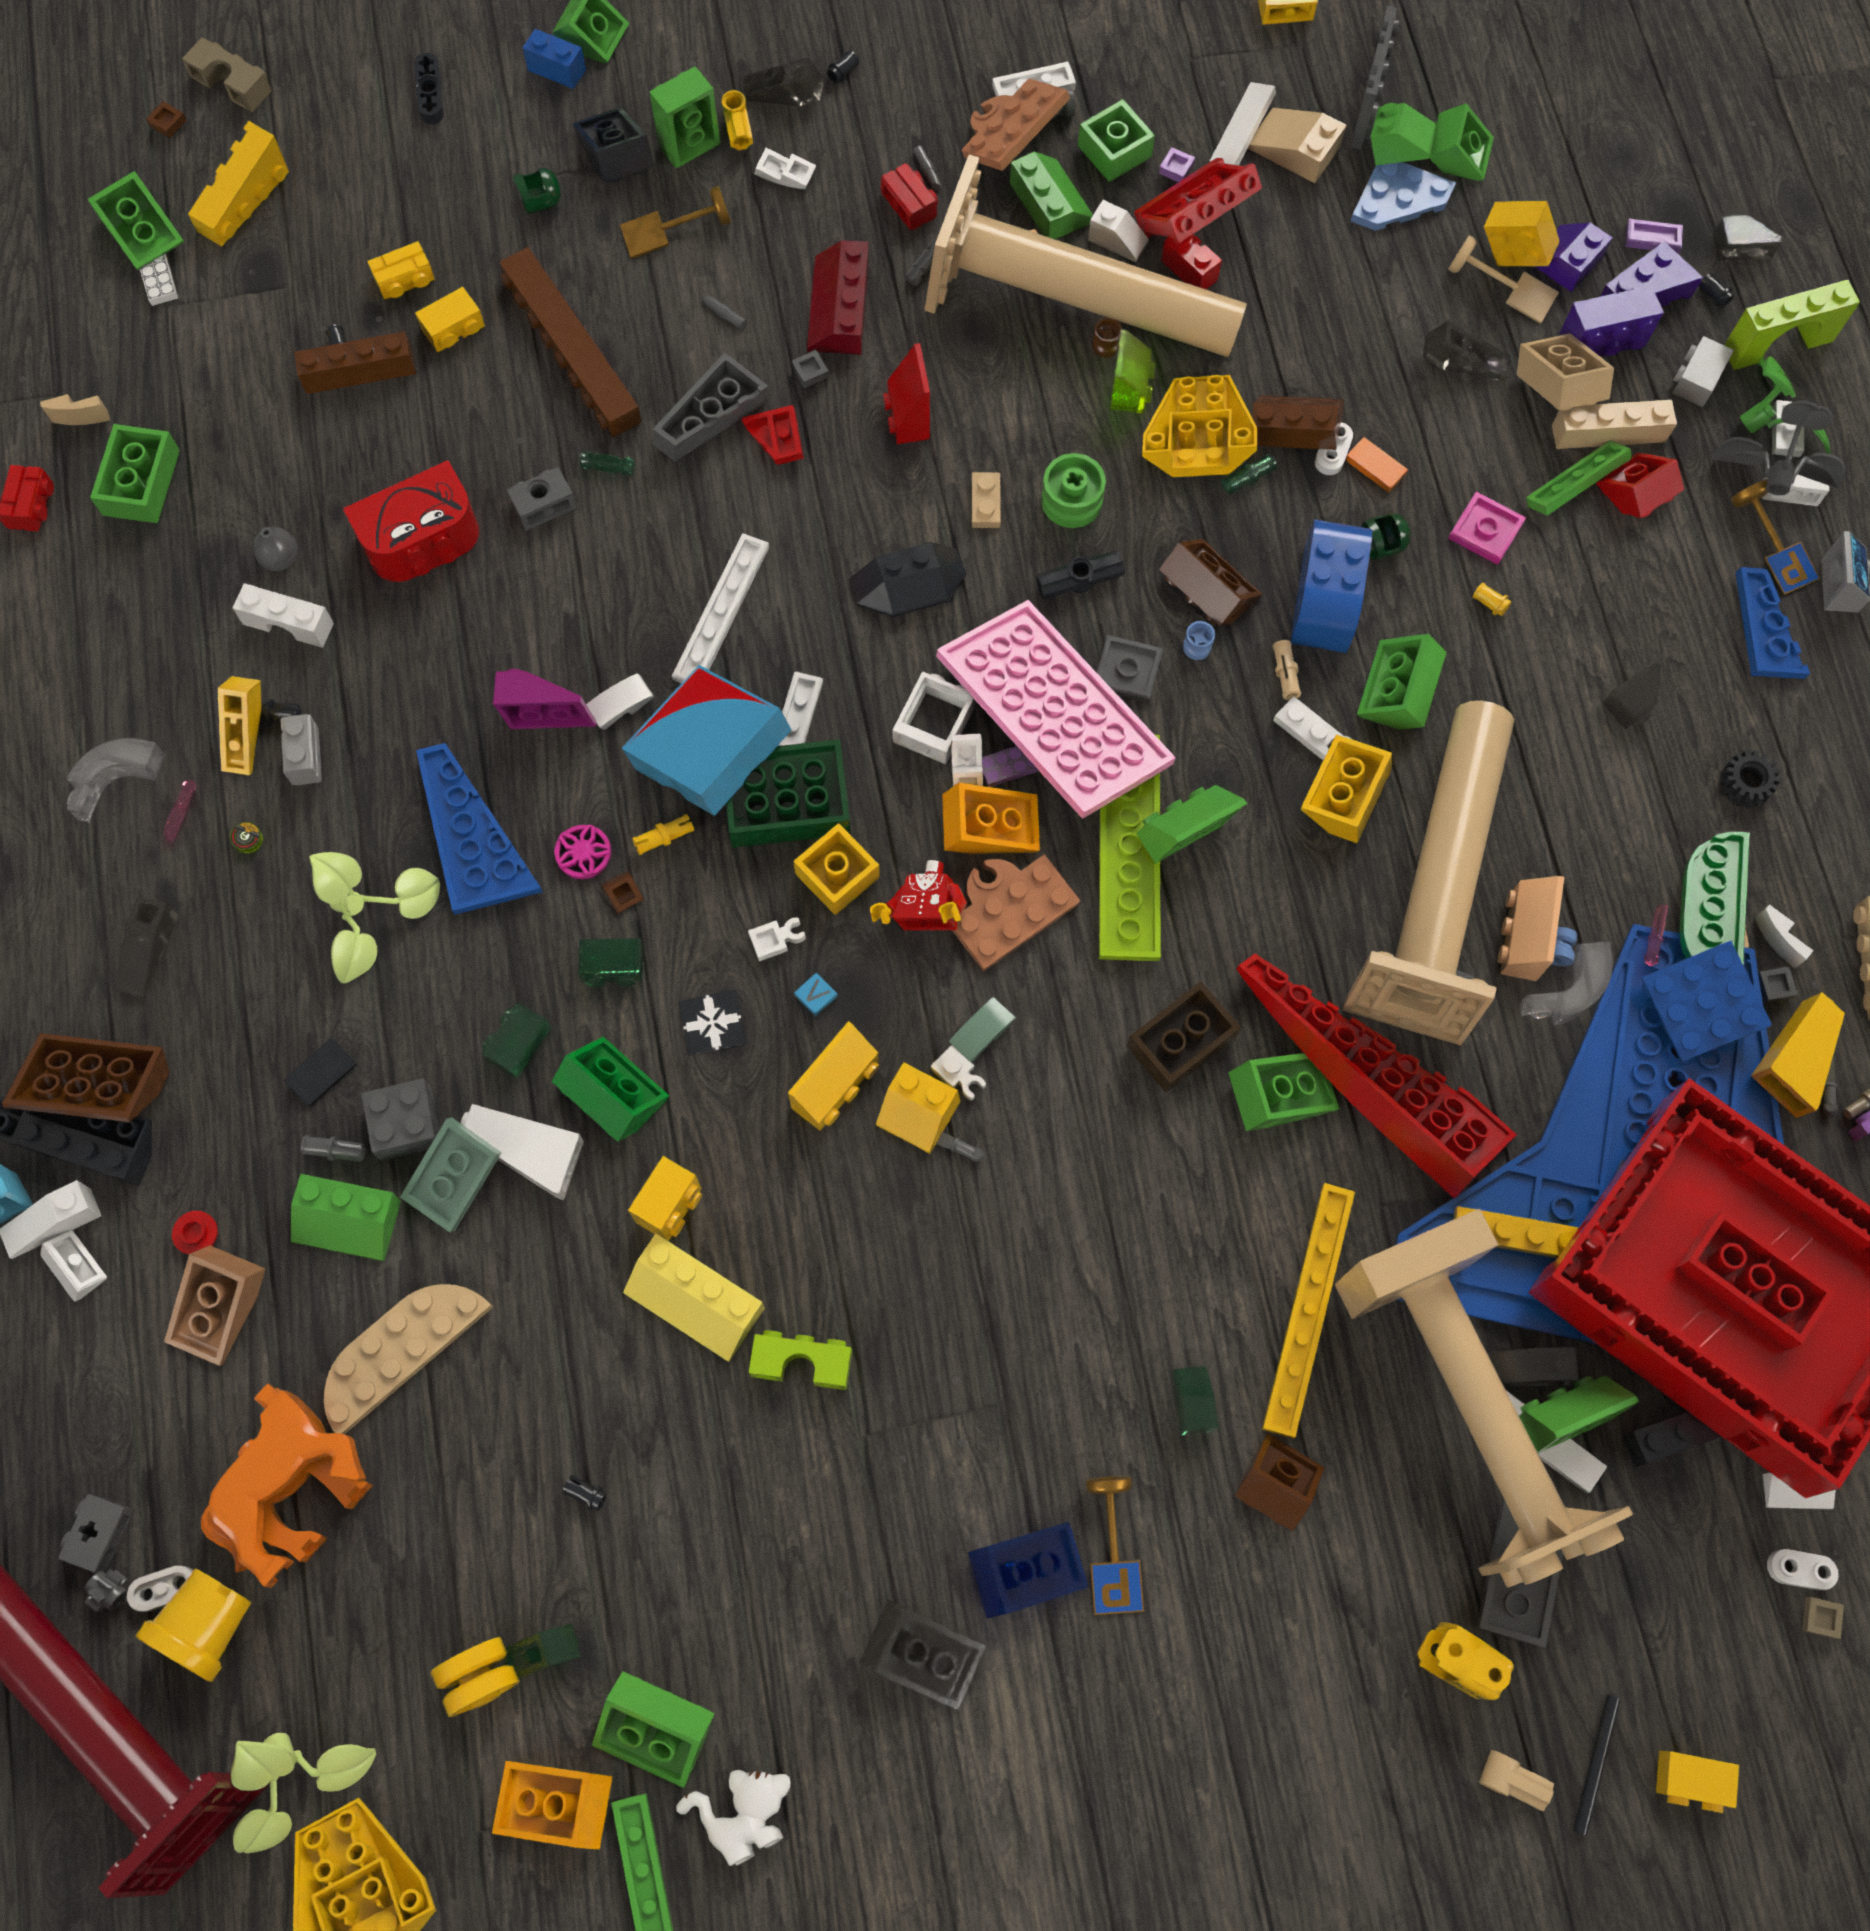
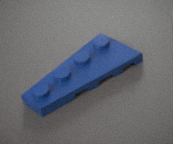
M1741 567L1735 572L1751 676L1805 679L1810 675V671L1807 665L1802 664L1798 655L1801 653L1798 642H1793L1788 630L1791 625L1787 615L1784 616L1780 611L1778 604L1781 601L1768 569Z

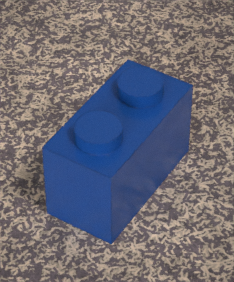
M534 29L522 47L528 71L572 89L575 88L586 71L582 47L538 29Z

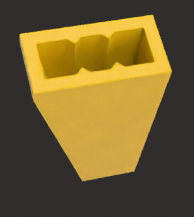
M1823 992L1802 1001L1751 1075L1796 1118L1816 1111L1820 1105L1845 1014Z

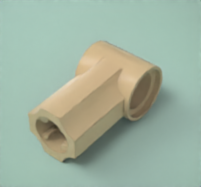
M1495 1750L1490 1751L1479 1783L1507 1797L1510 1795L1540 1811H1544L1553 1796L1554 1783L1520 1767L1518 1761Z

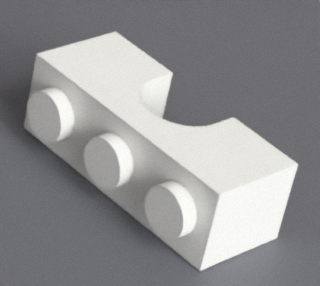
M245 583L233 606V610L243 625L270 632L272 625H277L289 631L296 640L323 648L334 624L326 608Z

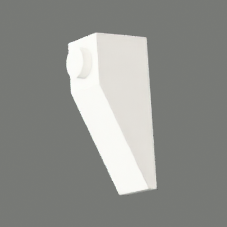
M76 1180L45 1195L0 1229V1235L9 1258L13 1259L42 1245L46 1241L71 1229L74 1230L102 1215L91 1188Z

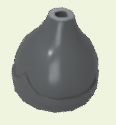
M270 526L261 529L257 533L253 541V551L258 563L262 567L271 571H282L289 568L296 561L298 544L295 538L285 529Z

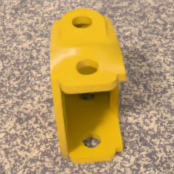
M1440 1622L1436 1630H1430L1417 1653L1418 1658L1421 1660L1419 1666L1475 1699L1497 1700L1503 1689L1509 1685L1514 1668L1510 1659L1459 1625L1448 1622ZM1437 1643L1439 1646L1436 1649L1435 1656H1433L1431 1647Z

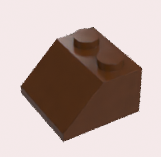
M1267 1433L1247 1468L1235 1497L1242 1500L1246 1505L1272 1518L1277 1524L1293 1531L1312 1503L1324 1467Z

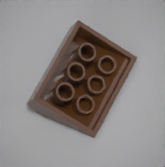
M40 1033L2 1105L4 1108L130 1122L160 1094L170 1071L162 1047Z

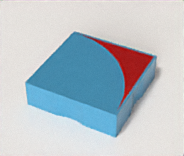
M698 665L621 749L637 771L663 786L677 790L686 800L715 816L743 785L751 771L773 752L792 729L779 707Z

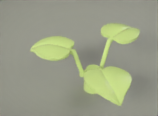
M322 852L309 856L312 867L313 886L317 896L322 901L329 903L333 910L343 913L342 919L346 920L353 928V932L349 930L340 931L332 943V965L335 975L341 983H348L367 972L373 966L377 957V945L374 938L366 933L360 934L359 926L352 919L353 915L358 914L363 909L364 902L399 903L401 915L414 919L426 915L434 907L439 897V878L421 868H410L400 874L395 883L397 898L360 895L353 891L352 888L361 881L362 872L359 864L352 857L336 852Z
M286 1733L273 1734L263 1743L237 1741L230 1773L232 1784L237 1789L253 1791L265 1787L270 1782L271 1804L268 1811L262 1809L250 1811L239 1821L233 1834V1845L236 1852L254 1853L276 1846L288 1836L292 1827L291 1818L285 1812H276L277 1780L279 1776L289 1774L294 1769L296 1762L310 1776L317 1777L316 1784L318 1789L328 1792L339 1791L352 1786L366 1774L376 1756L375 1748H365L353 1744L335 1746L322 1754L317 1761V1768H313L303 1758L300 1750H293L290 1737Z

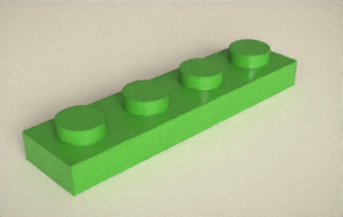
M1611 440L1527 496V507L1546 516L1630 460L1632 458L1631 449Z
M647 1793L611 1802L635 1930L674 1931Z

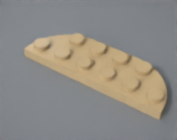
M450 1284L424 1287L402 1299L352 1341L333 1363L325 1384L324 1407L328 1422L334 1433L346 1434L490 1311L493 1306L478 1293L462 1286Z

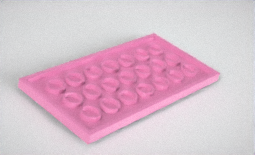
M1029 600L937 649L936 657L1082 819L1174 764L1176 757Z

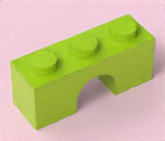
M764 1330L763 1335L755 1334L749 1375L752 1378L783 1382L784 1371L788 1363L797 1358H804L812 1362L815 1367L814 1386L847 1390L852 1349L847 1347L846 1342L842 1340L827 1339L826 1344L814 1342V1337L807 1335H795V1339L782 1338L781 1332Z

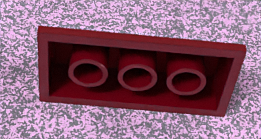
M841 240L815 256L807 352L816 350L822 353L862 355L869 272V242Z

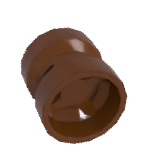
M1104 318L1096 324L1093 350L1097 355L1110 358L1118 353L1122 335V327L1119 322L1111 318Z

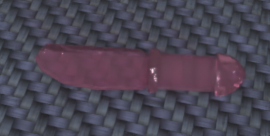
M192 779L183 782L178 799L166 820L164 835L168 843L175 840L186 811L189 809L188 805L192 795L196 791V782Z
M1665 904L1658 905L1655 910L1651 934L1648 936L1647 953L1644 956L1645 963L1648 966H1655L1660 960L1659 952L1661 942L1664 940L1663 932L1668 906Z

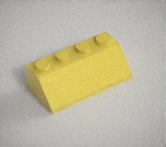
M658 1234L654 1235L638 1258L623 1292L728 1362L731 1361L765 1309L763 1302Z

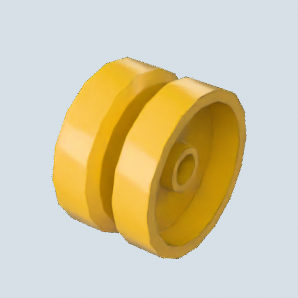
M501 1637L478 1644L441 1663L430 1672L438 1689H447L460 1684L459 1687L450 1691L442 1701L448 1717H454L466 1711L477 1709L501 1696L500 1694L508 1691L520 1682L513 1666L503 1665L490 1670L507 1655Z

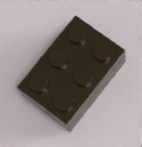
M1200 981L1130 1035L1127 1048L1167 1093L1236 1039L1241 1026Z

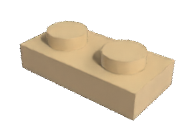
M972 472V528H1000V473Z

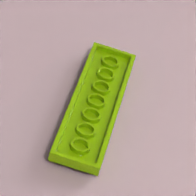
M1160 773L1100 808L1099 959L1160 961L1161 958L1160 861L1155 864L1136 834L1144 826L1142 822L1144 819L1155 812H1158L1160 815Z

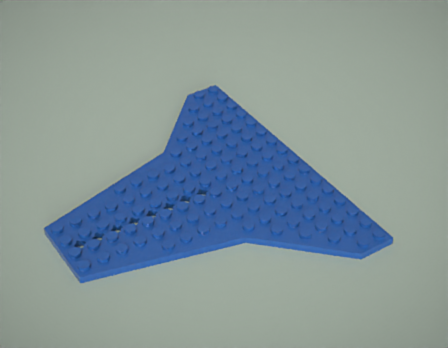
M1633 924L1628 931L1539 1143L1459 1194L1455 1199H1451L1396 1236L1395 1245L1454 1220V1210L1457 1206L1471 1209L1480 1208V1210L1580 1227L1613 1180L1619 1162L1622 1160L1626 1161L1649 1128L1646 1123L1661 1101L1676 1089L1668 1082V1078L1672 1074H1676L1677 1080L1682 1081V1083L1690 1078L1784 1145L1778 1101L1751 1076L1770 1049L1767 1028L1681 1063L1671 1052V1049H1674L1641 980L1643 976L1686 959L1681 948L1680 934ZM1744 947L1743 966L1763 1005L1755 949ZM1495 1247L1467 1269L1449 1276L1450 1282L1468 1316L1596 1344L1528 1293L1543 1270L1557 1260V1258Z

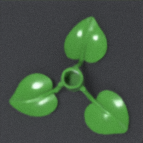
M1763 356L1760 357L1758 365L1764 369L1762 375L1769 377L1773 381V390L1762 402H1759L1740 416L1743 424L1752 434L1765 425L1770 429L1774 425L1784 423L1782 418L1773 420L1772 417L1776 415V412L1770 405V402L1780 392L1785 396L1790 394L1792 398L1796 396L1791 382L1772 356L1767 359ZM1824 429L1812 430L1824 444L1825 452L1831 454L1829 440Z

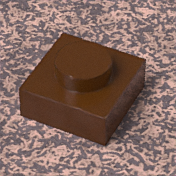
M164 101L146 118L151 128L168 138H171L187 121L184 113Z

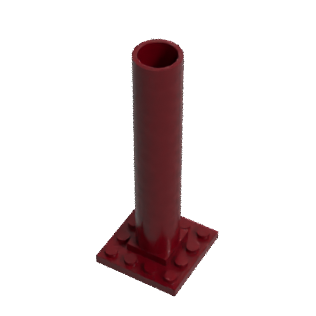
M0 1564V1680L137 1838L132 1847L133 1852L126 1859H121L110 1867L105 1875L107 1879L98 1889L107 1899L165 1895L266 1789L268 1784L258 1790H240L232 1784L230 1773L219 1772L203 1773L192 1782Z

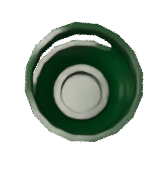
M538 168L537 171L530 174L522 175L519 173L513 175L527 214L555 207L559 203L561 189L558 179L551 170Z
M1397 513L1385 514L1362 522L1361 527L1372 529L1369 558L1373 561L1404 551L1410 543L1411 533L1409 525L1404 517Z

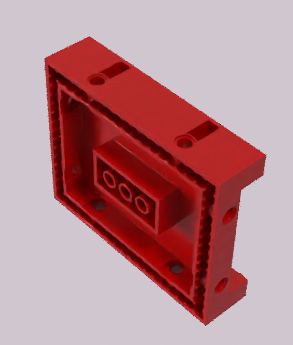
M1689 1078L1658 1105L1646 1123L1649 1128L1560 1256L1543 1270L1528 1293L1805 1499L1840 1489L1870 1441V1206Z

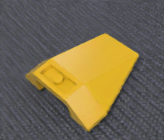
M1230 375L1174 378L1143 434V457L1172 477L1230 474L1257 451V426Z
M360 1798L295 1832L293 1931H420L436 1912L426 1878Z

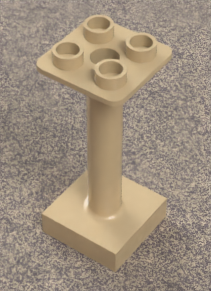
M1479 1208L1359 1261L1335 1286L1351 1319H1355L1397 1299L1402 1298L1405 1301L1519 1528L1501 1557L1478 1568L1481 1576L1500 1573L1508 1588L1522 1582L1525 1585L1531 1584L1563 1569L1555 1552L1561 1549L1566 1560L1584 1553L1586 1556H1590L1622 1542L1624 1537L1617 1522L1630 1517L1633 1513L1629 1506L1605 1512L1566 1508L1455 1292L1449 1276L1467 1269L1498 1246Z

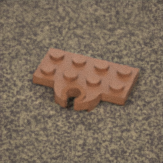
M1029 78L1013 96L1001 95L983 102L980 105L985 114L980 115L978 111H974L971 116L970 123L975 136L962 149L964 157L966 159L968 155L978 157L980 164L1003 171L1070 100L1068 90Z
M1045 854L1021 871L1014 864L1002 859L984 861L983 866L985 870L992 872L996 878L994 882L988 884L980 880L977 869L974 868L971 871L966 885V898L971 906L962 911L960 914L961 920L957 921V930L952 931L983 972L1080 904L1079 898Z

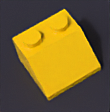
M903 1062L888 1087L876 1126L930 1154L961 1102L958 1090Z

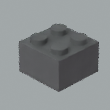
M424 1078L361 1093L371 1151L380 1161L429 1149L439 1132V1125L432 1088Z

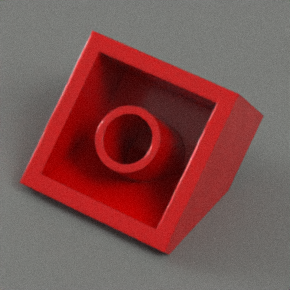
M1640 452L1631 456L1630 460L1596 483L1621 513L1637 518L1650 515L1652 510L1664 503L1670 502L1675 495L1684 490L1677 459Z

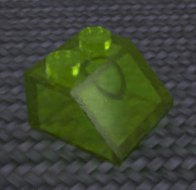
M1121 330L1110 409L1143 413L1145 402L1151 403L1153 386L1148 385V379H1154L1156 362H1150L1152 350L1127 330Z

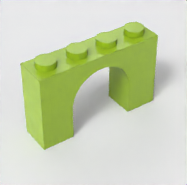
M1849 280L1746 308L1724 346L1734 350L1729 359L1733 370L1759 363V358L1764 356L1769 346L1783 333L1796 326L1808 349L1833 342L1860 303Z

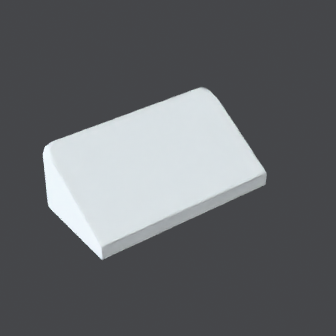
M72 1229L42 1243L41 1257L74 1302L82 1299L107 1279V1276Z
M1772 1473L1763 1474L1766 1508H1834L1836 1490L1805 1499Z

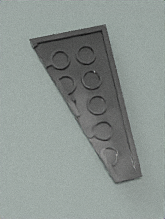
M1387 5L1350 148L1361 150L1364 139L1369 140L1373 123H1369V121H1375L1379 102H1375V100L1380 101L1384 82L1380 81V79L1385 80L1389 67V61L1385 60L1386 56H1391L1395 41L1390 38L1391 36H1396L1400 21L1395 19L1398 7Z

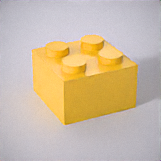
M1547 201L1495 202L1484 225L1497 266H1549L1560 242Z
M839 823L793 861L795 874L834 915L838 914L880 878L879 864Z
M662 1156L628 1211L636 1224L669 1241L671 1236L676 1237L685 1224L683 1217L689 1209L694 1210L702 1197V1193H700L702 1188L695 1174Z

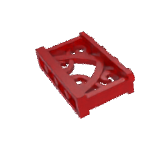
M1215 158L1135 210L1134 214L1139 227L1148 238L1156 234L1174 238L1175 242L1180 243L1261 190L1262 185L1255 164L1250 163L1247 166L1225 164L1223 158Z

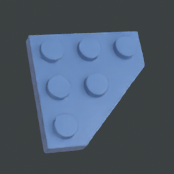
M1404 162L1377 165L1352 214L1351 222L1377 231L1385 228L1386 224L1396 221L1403 223L1419 218L1422 213L1432 210L1434 213L1442 211L1450 199L1456 182Z

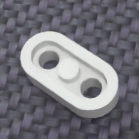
M1345 423L1340 425L1339 434L1343 436L1338 437L1337 449L1318 450L1315 466L1322 474L1335 475L1343 467L1353 439L1352 429ZM1330 455L1335 459H1330L1327 456Z
M1783 1549L1773 1552L1767 1561V1569L1770 1576L1781 1584L1813 1590H1827L1837 1583L1839 1576L1835 1563L1830 1558L1822 1555ZM1786 1560L1792 1563L1793 1569L1791 1572L1785 1569L1784 1564ZM1820 1566L1823 1567L1826 1571V1576L1824 1579L1821 1578L1818 1574V1568Z
M173 1566L140 1577L129 1586L127 1601L134 1610L150 1612L165 1607L178 1591V1579L183 1577L186 1581L194 1570L186 1566ZM150 1588L153 1595L150 1600L146 1601L144 1599V1592Z

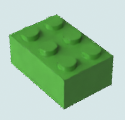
M696 66L649 91L658 146L675 168L684 165L720 144L714 90Z
M113 424L90 497L102 516L158 523L180 452L171 434L167 431Z

